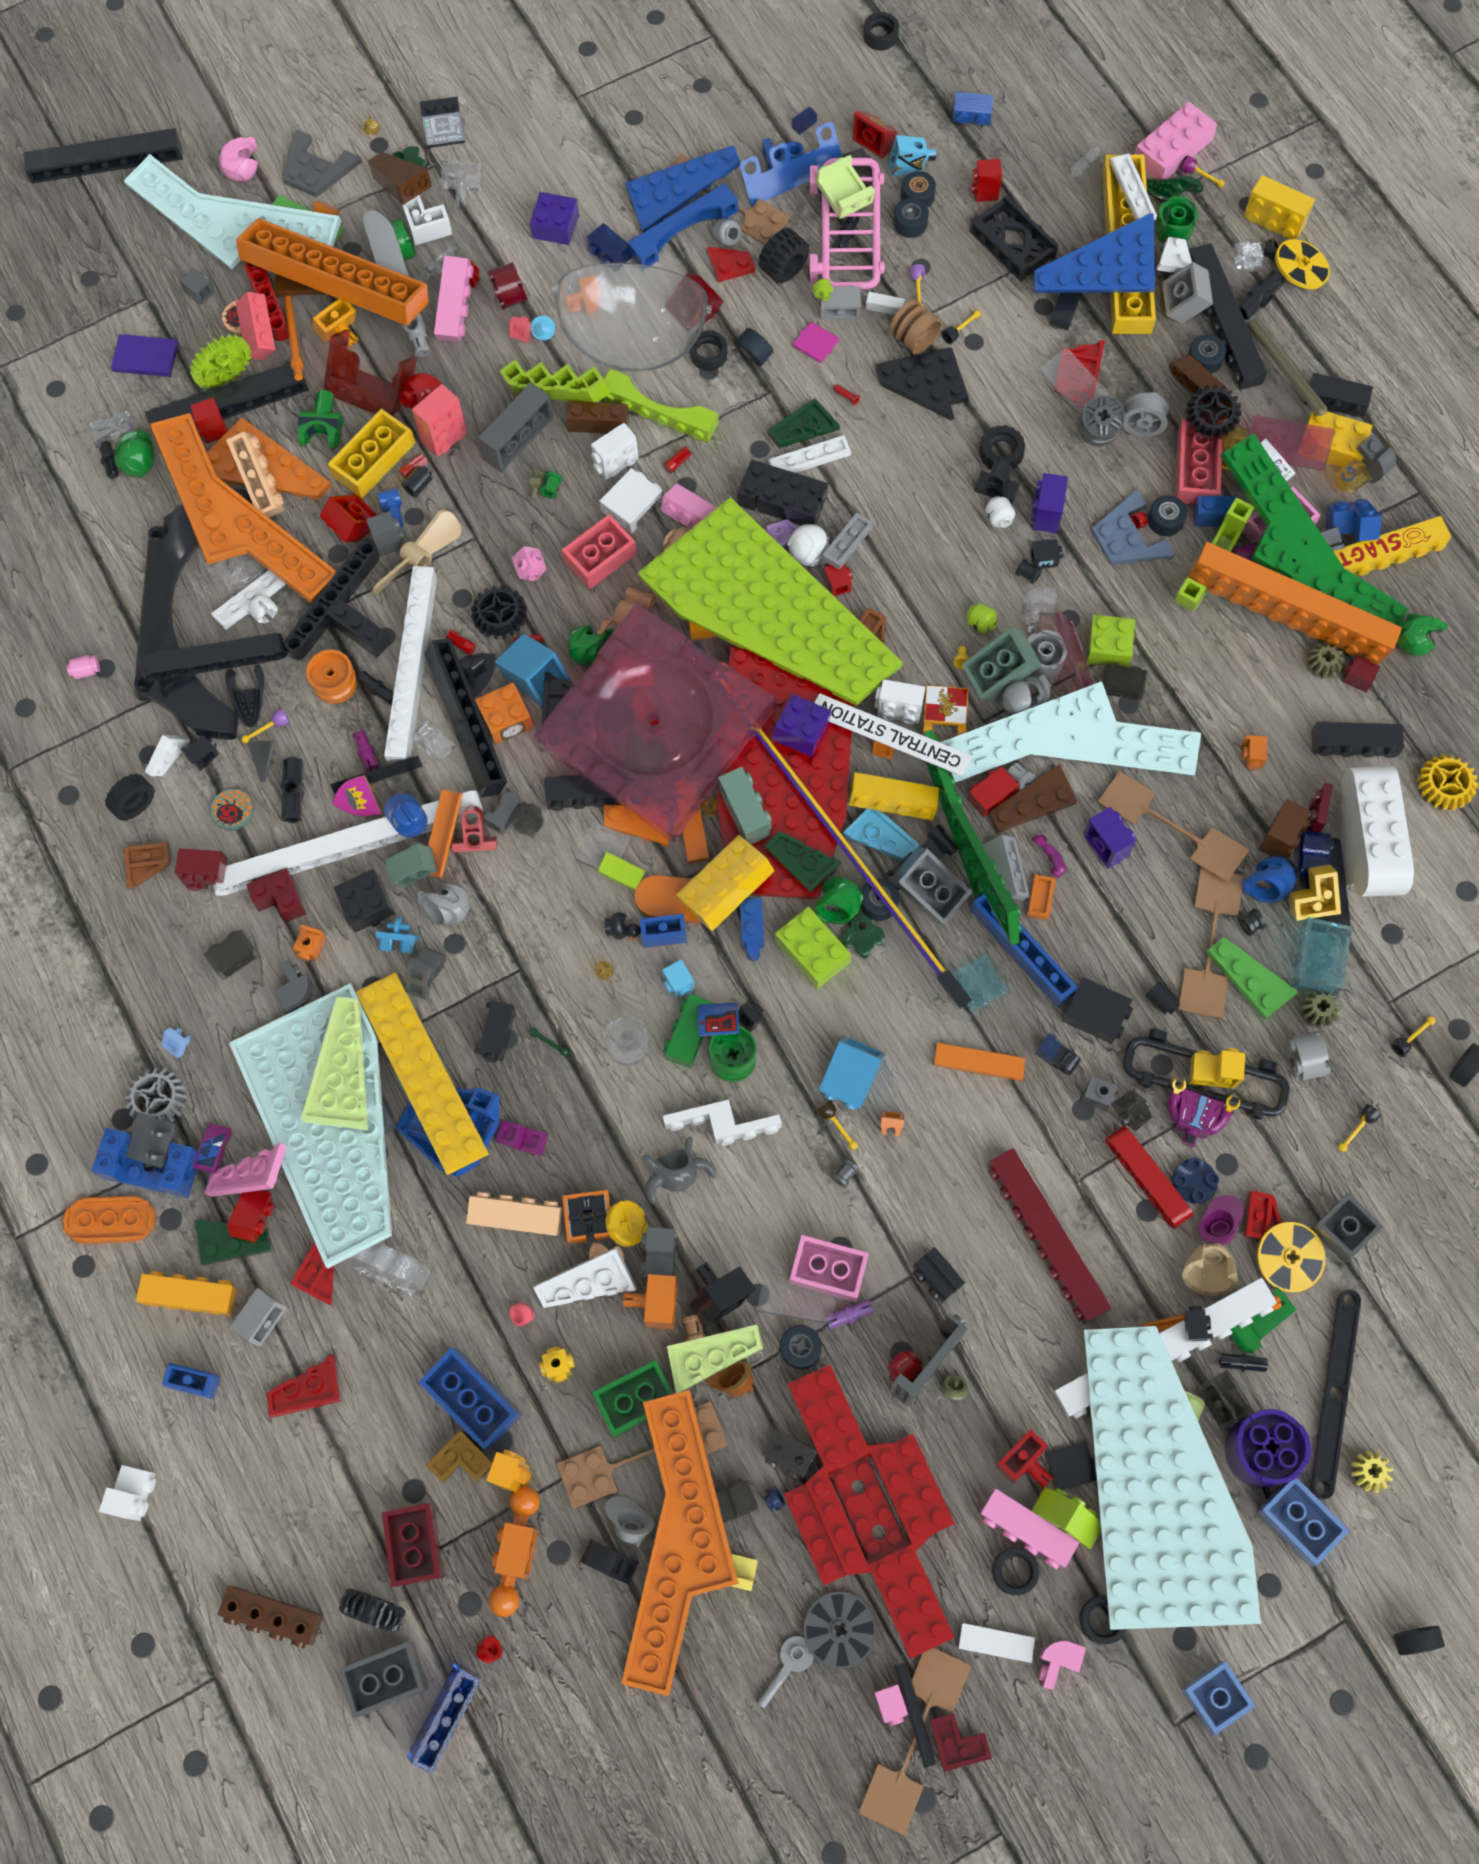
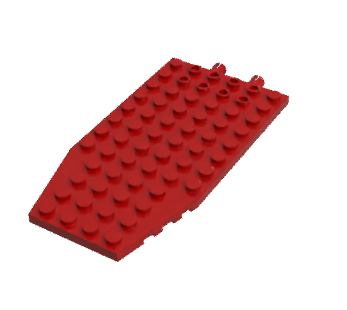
M730 647L727 685L841 833L847 811L852 731L829 722L812 757L774 741L773 734L775 725L792 694L815 703L818 695L822 694L852 707L854 704L805 678L801 679L773 665V662L745 648ZM726 698L720 776L740 767H743L745 773L749 772L754 783L752 784L754 792L758 791L761 796L763 811L767 810L772 820L770 822L772 826L770 837L756 842L752 846L768 859L774 872L750 895L818 900L825 880L810 893L765 849V845L781 831L833 858L838 843ZM719 791L717 810L725 848L740 833Z

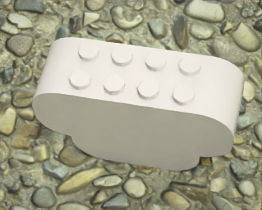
M1393 765L1348 767L1342 775L1340 786L1341 802L1337 810V831L1341 842L1345 880L1349 886L1354 885L1359 897L1406 895L1413 884L1414 866L1398 771Z

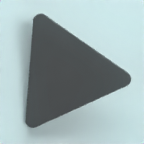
M274 741L249 742L248 746L260 782H265L269 765L274 764L271 756L277 754L273 750Z

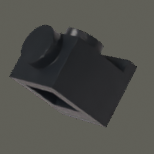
M203 735L199 739L194 740L188 749L185 747L181 749L185 757L199 771L204 769L219 755L215 749L217 744L209 736L205 738Z
M1190 1306L1189 1311L1184 1312L1186 1341H1211L1213 1334H1208L1207 1331L1211 1330L1210 1315H1206L1203 1306Z

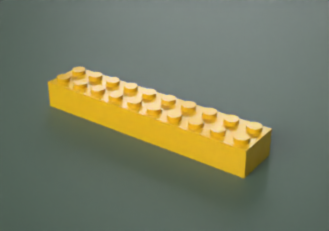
M1105 155L1102 167L1106 235L1135 221L1110 165L1111 158L1121 155ZM1130 155L1147 192L1144 155ZM1154 292L1109 293L1112 334H1152L1156 321Z

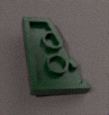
M781 831L765 845V849L810 893L842 863V861L836 858L833 859L825 855L824 852L815 850Z
M195 1220L200 1262L203 1266L271 1252L267 1228H265L262 1235L259 1234L255 1243L229 1236L227 1223Z

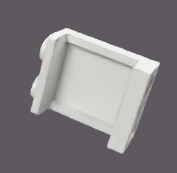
M631 468L599 501L600 509L606 516L610 514L622 528L632 534L637 529L636 522L656 501L662 502L663 493L658 484L651 483L643 473L636 472Z

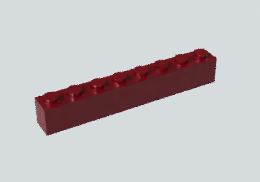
M1012 1148L990 1160L988 1164L989 1169H987L989 1176L993 1181L997 1180L1001 1187L999 1191L1005 1201L1009 1200L1013 1207L1011 1211L1017 1221L1021 1220L1025 1226L1023 1231L1030 1241H1034L1037 1246L1035 1249L1037 1255L1048 1264L1049 1268L1047 1270L1051 1278L1059 1282L1062 1287L1060 1292L1066 1301H1070L1074 1307L1072 1312L1076 1319L1086 1325L1111 1309L1110 1304L1015 1149Z

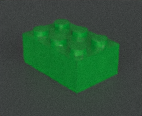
M654 1360L592 1392L612 1436L617 1438L648 1422L643 1402L672 1395V1392L657 1361Z

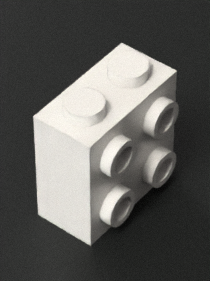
M625 423L591 444V457L594 461L593 469L598 475L601 474L605 480L616 476L622 469L633 465L639 459L636 436Z
M883 679L882 687H877L874 708L878 709L877 716L889 721L895 719L906 724H919L925 687Z

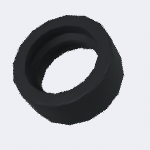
M877 12L867 17L863 27V38L868 47L882 51L890 49L896 44L899 24L893 15ZM882 26L890 29L892 32L887 36H876L870 30L874 27Z
M706 330L699 332L691 340L690 357L692 363L697 368L706 371L716 370L723 366L727 360V343L720 333ZM704 344H714L720 348V353L715 357L706 358L700 356L697 353V349Z
M1473 1043L1461 1056L1449 1074V1078L1462 1087H1466L1479 1072V1045Z
M1019 1547L1008 1548L999 1553L994 1560L992 1567L993 1580L1004 1593L1013 1596L1024 1595L1033 1590L1038 1583L1040 1575L1039 1564L1029 1551ZM1015 1556L1024 1559L1030 1568L1027 1582L1016 1587L1005 1582L1001 1572L1005 1560Z
M1096 1596L1089 1599L1082 1606L1079 1614V1624L1083 1633L1089 1640L1097 1644H1112L1119 1641L1125 1635L1126 1629H1115L1109 1635H1100L1091 1628L1089 1623L1090 1613L1096 1606H1108L1107 1596Z
M1439 1626L1417 1628L1393 1635L1399 1655L1423 1653L1445 1647Z

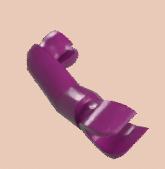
M1041 834L1035 835L1031 840L1040 845L1045 854L1051 858L1054 867L1050 872L1056 878H1060L1066 871L1061 854L1051 844L1046 842L1048 840L1046 836Z

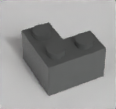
M647 1227V1233L642 1234L641 1247H643V1251H646V1261L642 1260L641 1274H644L645 1281L648 1279V1274L674 1276L677 1245L675 1229Z

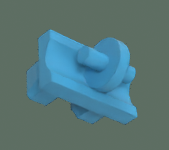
M396 917L395 923H387V929H394V932L376 931L375 938H379V950L393 951V941L401 940L400 952L413 953L415 942L419 941V935L402 933V930H410V924H403L402 917Z

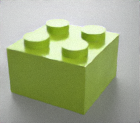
M1093 615L1089 626L1086 663L1128 668L1133 654L1135 619Z

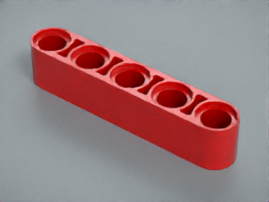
M243 261L255 293L265 295L273 338L276 341L286 340L289 337L288 326L265 269Z
M1126 1126L1120 1127L1105 1138L1109 1149L1171 1228L1176 1229L1193 1216L1191 1208Z

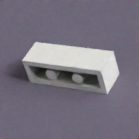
M869 292L866 300V309L896 315L904 305L905 299Z

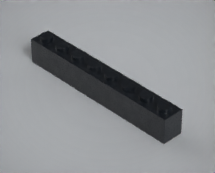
M176 128L24 152L25 172L33 184L138 167L149 154L160 163L183 160L180 137Z
M1212 243L1190 248L1191 261L1207 269L1209 273L1213 304L1205 309V314L1211 320L1213 333L1225 344L1226 364L1233 372L1234 382L1238 384L1240 390L1262 385L1267 371Z
M288 362L282 366L270 368L255 375H249L246 378L229 382L220 387L211 388L208 391L146 411L145 415L150 426L151 423L188 413L193 414L190 405L214 398L224 420L309 391L304 376L300 381L295 380L294 370L291 368V363Z
M450 638L431 640L424 656L479 796L481 798L499 795L507 780Z

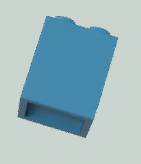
M525 634L519 637L495 661L502 675L511 683L514 682L519 690L540 707H543L545 672L552 673V676L567 682L570 680L556 653Z
M845 1036L838 1043L819 1091L823 1092V1096L835 1101V1099L843 1101V1105L850 1109L856 1110V1107L860 1109L868 1096L886 1054Z

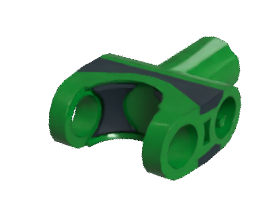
M319 390L316 392L314 410L300 411L298 419V440L300 446H307L313 436L324 434L328 436L329 448H337L342 434L343 416L342 413L332 412L333 393L327 390Z

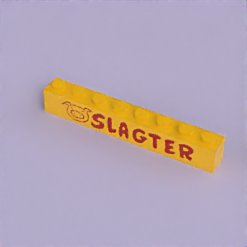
M1438 516L1380 535L1377 540L1361 541L1333 552L1345 569L1356 576H1364L1372 570H1382L1394 563L1401 564L1409 558L1415 556L1419 558L1433 550L1435 552L1441 551L1447 546L1452 536L1442 517Z

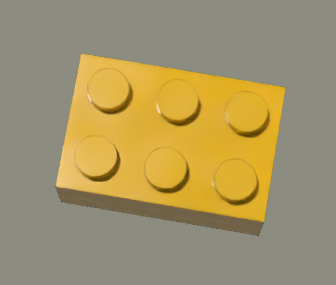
M1261 175L1251 192L1243 217L1285 238L1297 239L1307 223L1315 199Z
M1312 410L1297 454L1345 469L1351 466L1357 471L1363 456L1356 447L1370 435L1373 425L1327 411L1325 415L1319 417Z

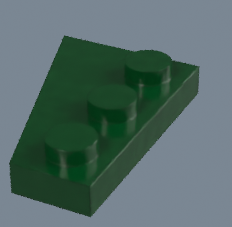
M814 398L770 428L768 435L779 448H783L840 430V425L819 401Z

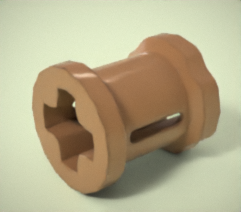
M696 1315L682 1319L688 1336L686 1341L707 1337L703 1333L702 1323Z

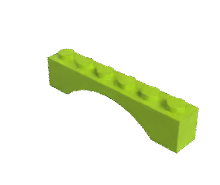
M611 368L604 378L611 390V393L603 398L605 402L628 404L629 411L635 412L643 418L652 419L662 426L671 427L679 433L688 434L698 441L708 443L719 424L718 413L703 406L675 408L658 404L646 398L632 384L629 376Z

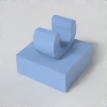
M170 1027L163 1033L161 1046L178 1059L184 1054L185 1046L189 1044L191 1036L188 1035L183 1038L181 1036V1028L174 1031Z

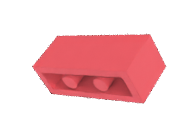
M246 292L235 302L242 338L250 346L252 351L250 354L252 356L251 359L265 360L275 351L265 295Z

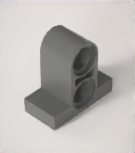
M424 947L416 959L411 958L407 963L405 992L426 1000L431 984L445 964L446 955Z

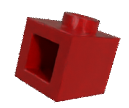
M830 564L824 567L823 578L829 592L834 597L851 592L852 573L849 567L846 568L845 564H843L840 570Z

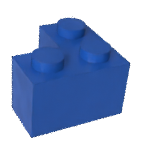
M1357 499L1355 502L1337 501L1335 504H1327L1325 528L1328 530L1338 527L1340 534L1352 533L1358 541L1377 540L1380 537L1382 516L1366 499Z

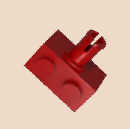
M1031 1429L996 1466L1013 1484L1023 1473H1029L1042 1488L1054 1478L1038 1463L1039 1460L1037 1459L1047 1449L1048 1445Z

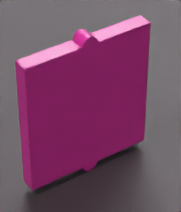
M811 321L803 331H800L799 337L792 346L821 363L829 353H832V349L838 343L839 338Z

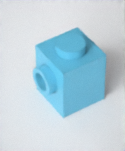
M682 959L662 969L663 977L666 980L663 984L669 994L673 992L677 998L679 996L685 997L692 993L695 988V982Z

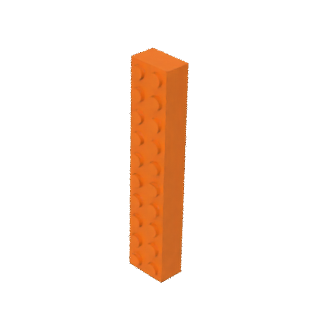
M258 218L236 239L240 260L406 326L428 304L426 283Z
M1209 542L1205 543L1194 559L1187 576L1206 586V590L1210 591L1213 595L1227 598L1234 604L1245 606L1254 613L1263 614L1272 621H1279L1290 629L1304 632L1311 638L1328 642L1331 647L1337 645V648L1344 650L1347 654L1366 658L1376 665L1394 650L1402 629L1400 626Z

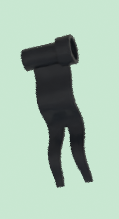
M940 824L927 835L929 839L921 846L927 848L938 859L944 854L950 857L959 848L946 835V830ZM913 852L906 855L893 869L886 872L883 877L886 879L893 876ZM897 886L894 888L896 891L900 890Z

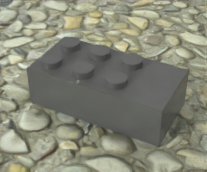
M530 383L513 401H510L505 410L500 415H497L487 429H483L479 434L478 441L483 460L502 472L553 419L550 396L533 383Z

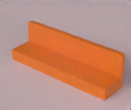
M443 789L441 791L428 845L432 847L437 871L430 874V876L444 877L463 799L462 793Z

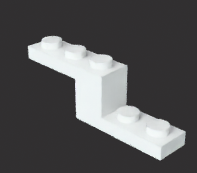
M729 1100L663 1116L665 1128L671 1129V1131L680 1130L686 1124L700 1125L705 1123L707 1119H710L715 1143H721L722 1146L734 1143V1140L740 1138L750 1140L755 1138L756 1134L764 1132L765 1135L774 1134L782 1127L780 1115L735 1125Z

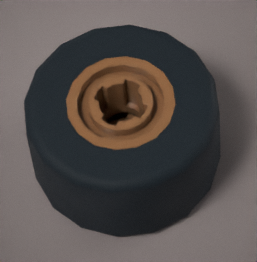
M923 171L909 173L902 181L901 200L916 198L923 201L927 208L930 207L935 200L936 182L934 178Z

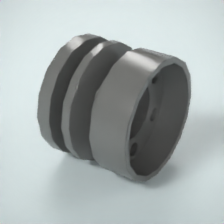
M1108 395L1092 398L1086 403L1078 420V431L1081 438L1092 446L1100 447L1114 441L1125 422V411L1122 404L1117 399ZM1101 415L1105 416V421H1101Z

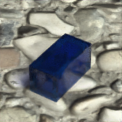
M809 106L792 119V128L800 135L817 122V113Z

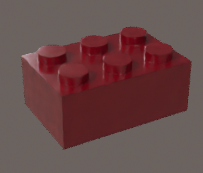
M427 1503L382 1512L391 1587H401L443 1579L434 1504Z

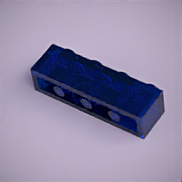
M457 1663L454 1664L407 1754V1758L412 1765L433 1775L481 1682L477 1673Z

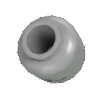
M722 218L715 223L713 236L718 243L732 246L740 240L742 230L736 221Z

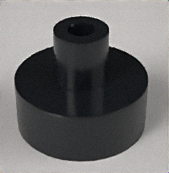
M1273 237L1265 241L1266 248L1260 250L1262 257L1269 255L1271 259H1275V253L1279 245Z

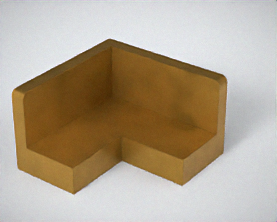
M460 1430L426 1464V1467L442 1483L460 1466L475 1482H478L491 1469L493 1462Z

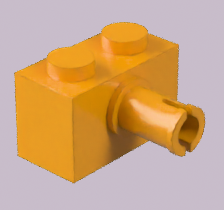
M338 299L312 319V329L324 343L336 335H339L348 347H352V343L355 345L359 340L348 328L349 325L355 322L356 310L346 301Z

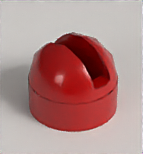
M1141 511L1130 516L1137 530L1143 528L1148 523V519L1145 517L1147 514Z

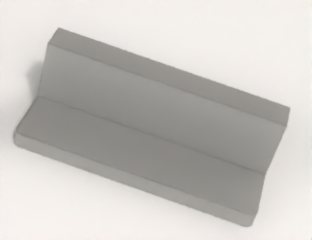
M856 513L822 555L821 569L830 564L840 570L871 531L874 523Z
M1000 835L982 845L989 859L994 860L997 874L1002 875L1005 888L1009 890L1012 898L1018 900L1029 898L1030 895L1015 837Z

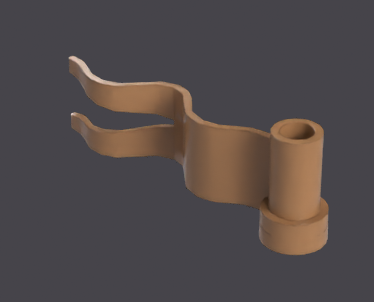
M629 586L625 592L626 599L620 601L611 620L606 618L603 621L597 634L602 635L611 623H614L617 627L612 639L616 641L623 628L629 629L632 626L635 616L640 609H653L657 595Z

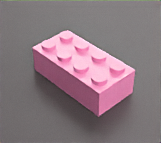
M1188 102L1136 146L1134 155H1144L1145 171L1154 179H1167L1183 165L1188 156L1193 157L1213 140L1217 123L1192 103Z

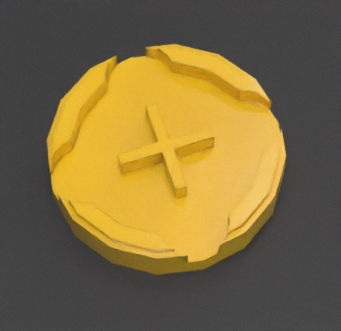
M630 1200L620 1201L612 1205L607 1211L605 1219L606 1229L610 1237L623 1247H631L642 1242V1234L647 1233L648 1223L647 1221L645 1222L643 1209Z

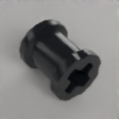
M1023 559L1015 575H1021L1028 579L1030 584L1034 585L1043 569L1041 567L1036 568L1029 564L1027 559Z

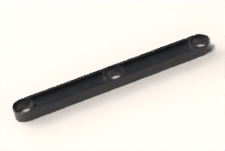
M1354 1290L1342 1292L1338 1296L1310 1484V1491L1320 1500L1330 1498L1334 1494L1361 1308V1297ZM1345 1295L1354 1297L1355 1305L1353 1307H1347L1344 1304L1343 1298ZM1332 1387H1338L1342 1391L1340 1400H1335L1331 1397L1330 1389ZM1323 1481L1328 1485L1329 1491L1326 1495H1321L1317 1492L1316 1485L1318 1482Z

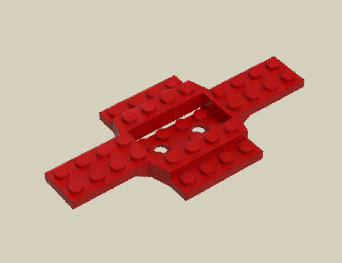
M831 1365L788 1383L787 1386L823 1467L804 1485L783 1495L823 1586L847 1575L871 1573L910 1659L955 1638L916 1554V1551L933 1534L955 1523L914 1434L894 1443L867 1446ZM870 1457L872 1458V1461L883 1482V1485L888 1493V1496L893 1504V1507L898 1515V1518L903 1526V1529L908 1537L909 1542L905 1541L899 1529V1526L894 1518V1515L889 1507V1504L869 1463ZM830 1478L833 1479V1482H834V1484H835V1486H836V1488H837V1491H838V1493H839V1495H840V1497H841V1500H842V1502H843V1504H844V1506H845V1508H846V1511H847V1513H848V1515H849V1517H850V1520H851V1522H852V1524H853V1526H854V1529H855V1531H856V1533H857V1535H858V1537H859V1540H860V1542H861V1544H862V1546H863V1549H864V1551H865V1553H866V1555H867V1558H868L867 1561H866V1559H865V1557H864V1554H863V1552H862V1550H861V1548H860V1545H859V1543H858V1541H857V1539H856V1536H855V1534H854V1532H853V1530H852V1528H851V1525H850V1523H849V1521H848V1519H847V1516H846V1514H845V1512H844V1510H843V1507H842V1505H841V1503H840V1501H839V1498H838V1496H837V1494H836V1492H835V1490H834V1487H833V1485H832V1483H831V1481H830ZM861 1480L864 1482L865 1491L862 1494H855L852 1491L851 1485L853 1481ZM881 1525L885 1528L886 1534L883 1539L878 1540L872 1536V1528L874 1526Z

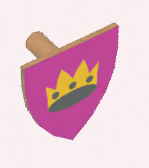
M365 775L347 780L335 794L333 805L345 812L357 816L382 814L373 793L376 785L368 783Z

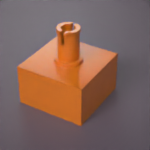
M648 1274L647 1291L645 1294L624 1292L625 1300H623V1307L644 1308L646 1328L674 1330L678 1290L676 1276Z

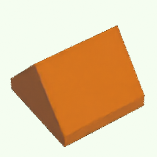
M315 201L313 212L337 215L339 212L338 209L320 201Z

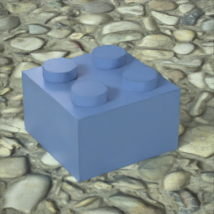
M1219 1661L1180 1688L1209 1734H1218L1256 1707L1226 1661Z

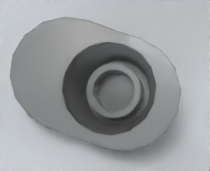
M615 1496L607 1500L605 1512L615 1525L616 1536L623 1542L632 1543L635 1547H639L646 1534L650 1533L654 1528L652 1518L646 1514L639 1504L628 1497Z

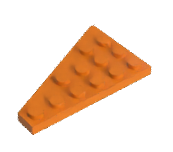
M242 417L207 452L213 470L219 479L226 484L245 485L226 440L242 432H247L256 436L260 443V453L264 455L268 462L267 469L276 481L275 488L277 493L282 494V492L295 494L298 497L319 500L332 487L330 481Z

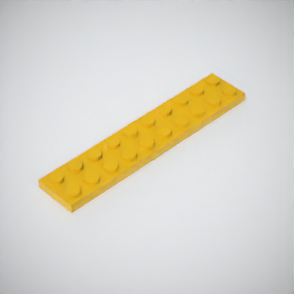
M396 972L356 991L446 1174L449 1175L489 1155Z

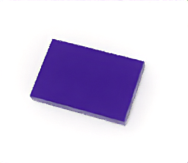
M119 334L111 369L113 372L171 377L179 343L176 339Z

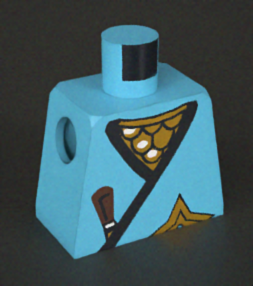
M896 135L888 159L891 176L923 171L926 161H935L936 150L927 149L924 138Z

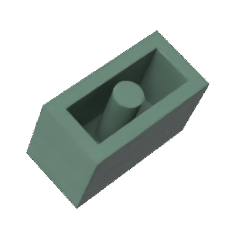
M421 843L411 844L408 849L396 852L392 857L385 860L390 884L400 887H406L437 871L432 847L422 845Z

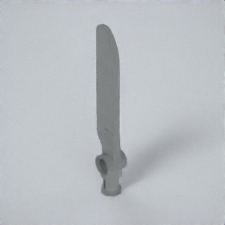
M374 210L366 212L363 216V223L376 264L409 277L393 226L379 212ZM419 313L408 326L402 325L404 330L407 331L409 340L413 343L415 349L414 356L425 357L432 351L426 342V324ZM417 323V326L412 329L413 324Z

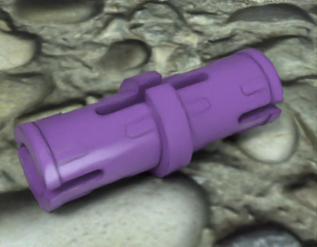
M866 1299V1301L851 1307L847 1305L843 1307L844 1310L825 1316V1319L831 1331L846 1323H855L854 1320L872 1314L873 1309L870 1306L869 1300Z

